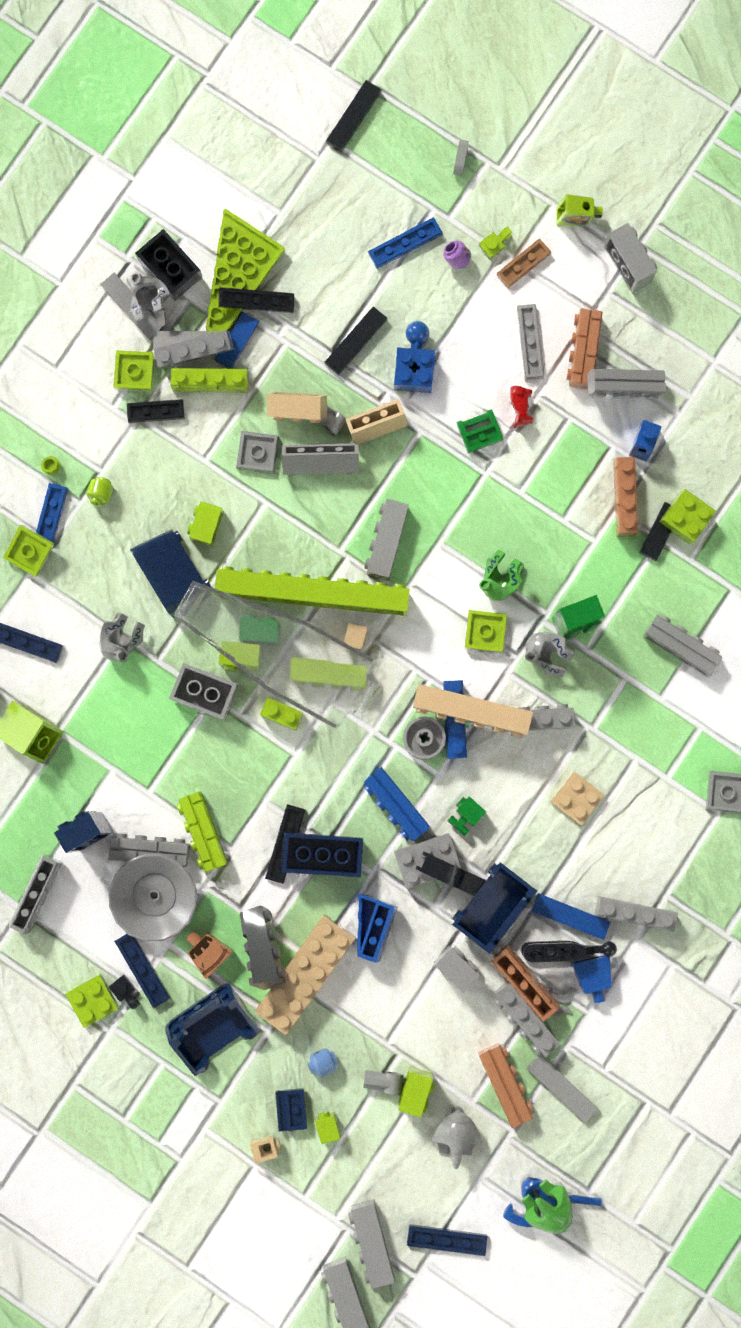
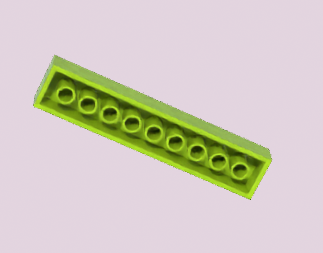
M222 566V569H217L214 592L218 597L407 616L410 588H406V585L395 584V587L387 586V583L376 582L375 585L368 584V581L356 580V583H351L348 579L337 578V581L329 580V577L318 576V579H312L310 575L305 574L293 577L291 573L286 572L273 575L271 571L267 570L254 573L252 569L247 568L235 571L233 567Z

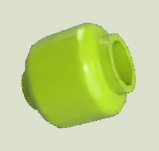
M97 477V479L91 480L86 492V496L91 504L101 506L109 503L114 491L111 481L104 477Z

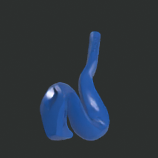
M528 1177L523 1181L521 1186L523 1198L529 1194L536 1200L533 1195L536 1191L545 1202L547 1201V1203L554 1207L557 1206V1199L547 1196L539 1187L543 1180ZM569 1195L571 1203L601 1207V1198ZM511 1203L504 1210L503 1218L522 1227H533L526 1222L524 1215L513 1211ZM537 1207V1208H538V1214H539V1216H540V1218H541V1211H540L539 1207Z

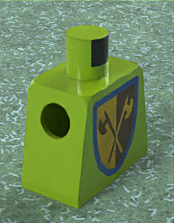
M566 194L556 207V224L558 226L588 225L592 218H602L603 208L594 206V199L591 197Z

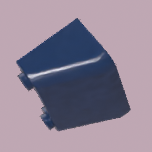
M171 529L133 547L130 551L164 608L174 618L211 596L210 589H212V586L207 578L205 580L202 579L180 543L183 539L179 532H174Z
M501 862L498 865L494 863L488 870L490 874L488 879L462 912L458 910L452 918L454 920L452 924L454 927L489 954L537 893L535 888Z
M228 983L219 986L171 1019L165 1027L169 1045L194 1076L204 1073L209 1067V1057L239 1036L244 1040H251L260 1032L258 1025Z

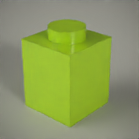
M329 1111L319 1113L318 1117L315 1118V1124L321 1145L339 1140L341 1134L335 1113H330Z

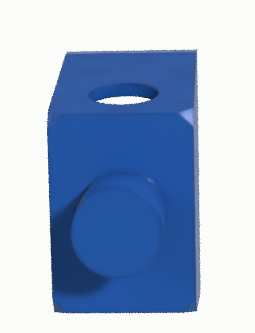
M643 420L640 423L629 456L647 462L654 450L662 426Z
M601 955L571 962L583 993H592L594 1003L606 1001L603 990L612 988L610 957Z

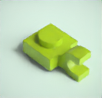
M507 226L499 235L492 232L479 243L480 248L490 260L505 248L503 242L512 236V231Z

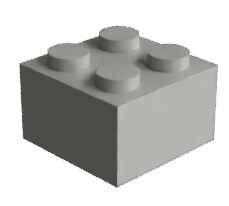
M449 945L434 961V965L464 993L480 976L477 972L479 968L470 959L466 961L463 958L465 956L464 953L457 946L452 948Z

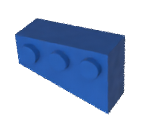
M358 893L357 956L377 963L380 962L398 906Z

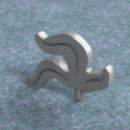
M550 988L551 995L561 1003H568L573 993L577 992L576 988H570L564 995L560 996L553 993V988ZM559 1006L553 1016H560L566 1012L571 1014V1010L567 1006Z

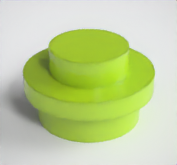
M53 456L44 458L41 463L42 471L47 475L57 474L60 470L59 460Z

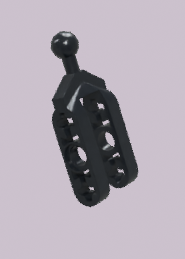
M570 940L528 941L521 946V954L529 962L575 961L583 956L603 953L607 957H612L617 952L616 944L611 941L598 946L583 945ZM571 946L574 948V951H570V954H568L566 951H561L560 948L570 950ZM549 947H554L555 949L552 955H547L546 953ZM531 948H533L535 951H540L541 954H538V952H532L530 956L527 952H529Z

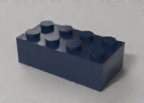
M83 811L75 816L76 820L57 826L59 830L54 832L64 852L74 853L81 852L112 834L113 830L103 812Z
M284 832L281 871L284 873L361 877L363 838Z

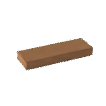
M539 238L498 271L496 275L509 289L550 256L552 252Z

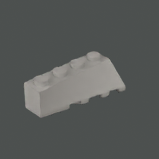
M227 330L153 331V350L159 368L234 350L231 333Z

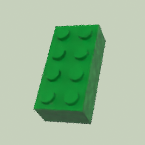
M597 595L560 608L552 617V621L557 634L566 638L567 641L579 635L581 631H583V634L593 631L602 623L601 620L605 618V614Z

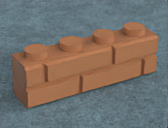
M581 308L579 313L574 316L573 325L577 327L576 333L573 332L571 338L574 350H570L569 362H572L571 369L567 370L566 380H569L570 387L588 389L587 373L596 367L602 311Z
M618 457L613 462L614 489H616L614 491L616 537L636 536L638 534L635 457Z
M508 944L494 955L491 962L544 1022L558 1010L560 1004L545 986L539 983V979L522 959L513 952L514 950Z
M497 1043L478 1052L511 1128L532 1120L531 1113L534 1112L530 1101L526 1102L523 1097L526 1092L522 1083L517 1084L515 1076L518 1074L514 1065L509 1066L506 1058L509 1057L505 1046L501 1047Z

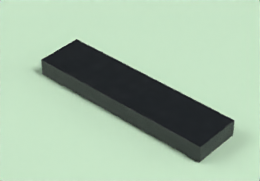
M365 80L326 139V143L342 152L381 94L382 89Z
M219 287L218 307L293 313L294 293Z
M373 306L326 359L324 364L339 376L387 321V317Z
M289 804L286 805L265 879L284 884L287 873L281 871L284 832L299 833L306 809Z

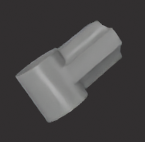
M327 405V418L320 420V422L323 423V426L332 435L336 436L347 424L346 418L341 413L334 411Z
M366 1070L363 1088L380 1090L391 1095H401L404 1075L397 1072L382 1073Z

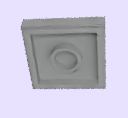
M241 431L236 469L274 474L279 436Z
M709 771L706 809L741 813V774Z

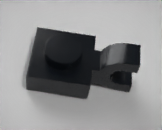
M125 974L109 986L119 1002L126 1000L132 1010L141 1004L133 995V992L137 989Z

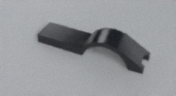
M424 851L422 855L426 856L422 867L416 866V870L475 896L486 881Z

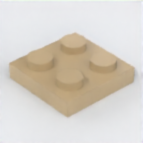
M574 771L550 802L582 826L605 795Z

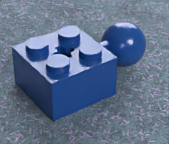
M413 321L407 326L405 332L407 340L411 343V348L397 347L394 390L431 393L435 350L422 349V344L429 338V328L422 321ZM412 368H417L416 373L412 372Z

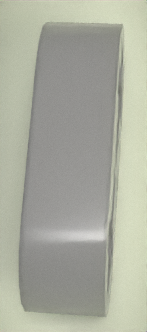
M461 139L459 141L453 171L454 175H463L469 141Z

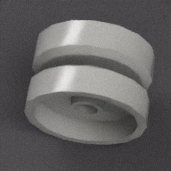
M425 716L415 718L408 723L403 735V743L407 752L416 759L422 760L431 759L439 754L445 745L446 739L442 725L432 717ZM426 735L428 740L422 742L420 737Z

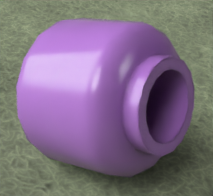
M451 241L445 246L444 259L453 269H461L469 264L471 251L462 241Z

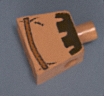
M193 931L186 938L193 946L188 955L205 979L234 951L209 932L201 938Z

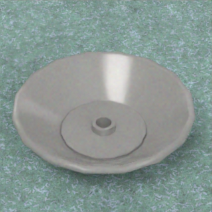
M142 854L126 861L114 874L108 889L109 909L116 924L128 935L145 942L164 941L178 935L191 922L197 907V888L190 873L177 860L162 854ZM156 892L158 894V897L153 898L151 896V893Z

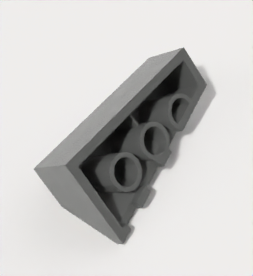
M260 905L240 912L242 933L244 938L247 939L244 948L250 958V961L246 962L247 970H251L252 978H249V985L267 990L285 984L286 971L281 964L280 958L282 954L276 944L277 933L272 927L271 921L273 916L271 911Z

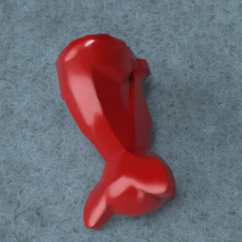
M522 386L510 387L511 404L517 413L513 425L514 429L517 426H526L528 423L533 424L534 419L527 413L529 409L528 397L532 395L533 391Z

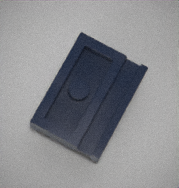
M304 1088L276 1090L278 1131L307 1129Z

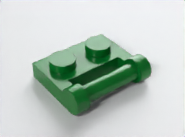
M492 409L471 419L456 422L467 453L504 440ZM487 420L491 423L470 432H466L465 429Z

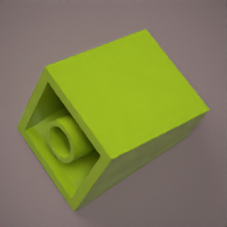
M13 700L0 719V739L21 754L42 764L45 763L64 733L60 728Z

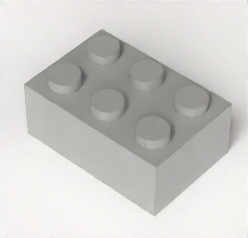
M626 223L608 234L603 247L633 294L652 282L657 273V265L653 259L649 258L644 243H640L635 228Z
M183 663L169 699L225 721L239 685Z
M450 833L394 851L406 889L435 879L416 870V866L422 867L426 856L422 855L423 851L461 868Z

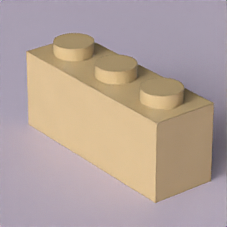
M275 391L268 393L267 417H274V420L277 421L291 418L293 422H302L303 419H309L310 423H320V420L327 418V395Z
M399 399L345 419L353 442L358 443V445L408 426Z

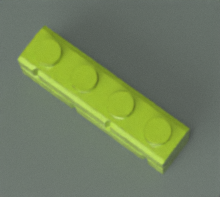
M171 368V389L173 392L238 393L240 391V393H248L249 374L247 369Z
M202 791L178 799L180 803L177 804L179 814H184L186 820L183 823L187 834L191 833L193 838L190 841L194 852L197 851L200 857L197 859L199 868L208 872L228 864Z

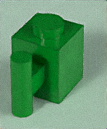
M470 796L467 798L462 797L456 804L458 807L456 812L461 817L457 820L452 815L447 820L463 836L469 832L464 826L466 822L475 826L486 813Z

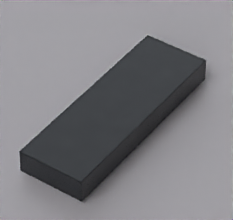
M184 400L127 403L128 423L185 419Z
M667 502L663 503L639 551L640 554L654 561H657L671 533L670 529L659 522L671 506Z

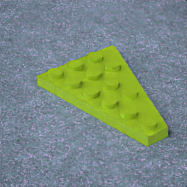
M226 208L223 210L206 331H229L244 310L218 307L219 287L258 290L285 252V247Z

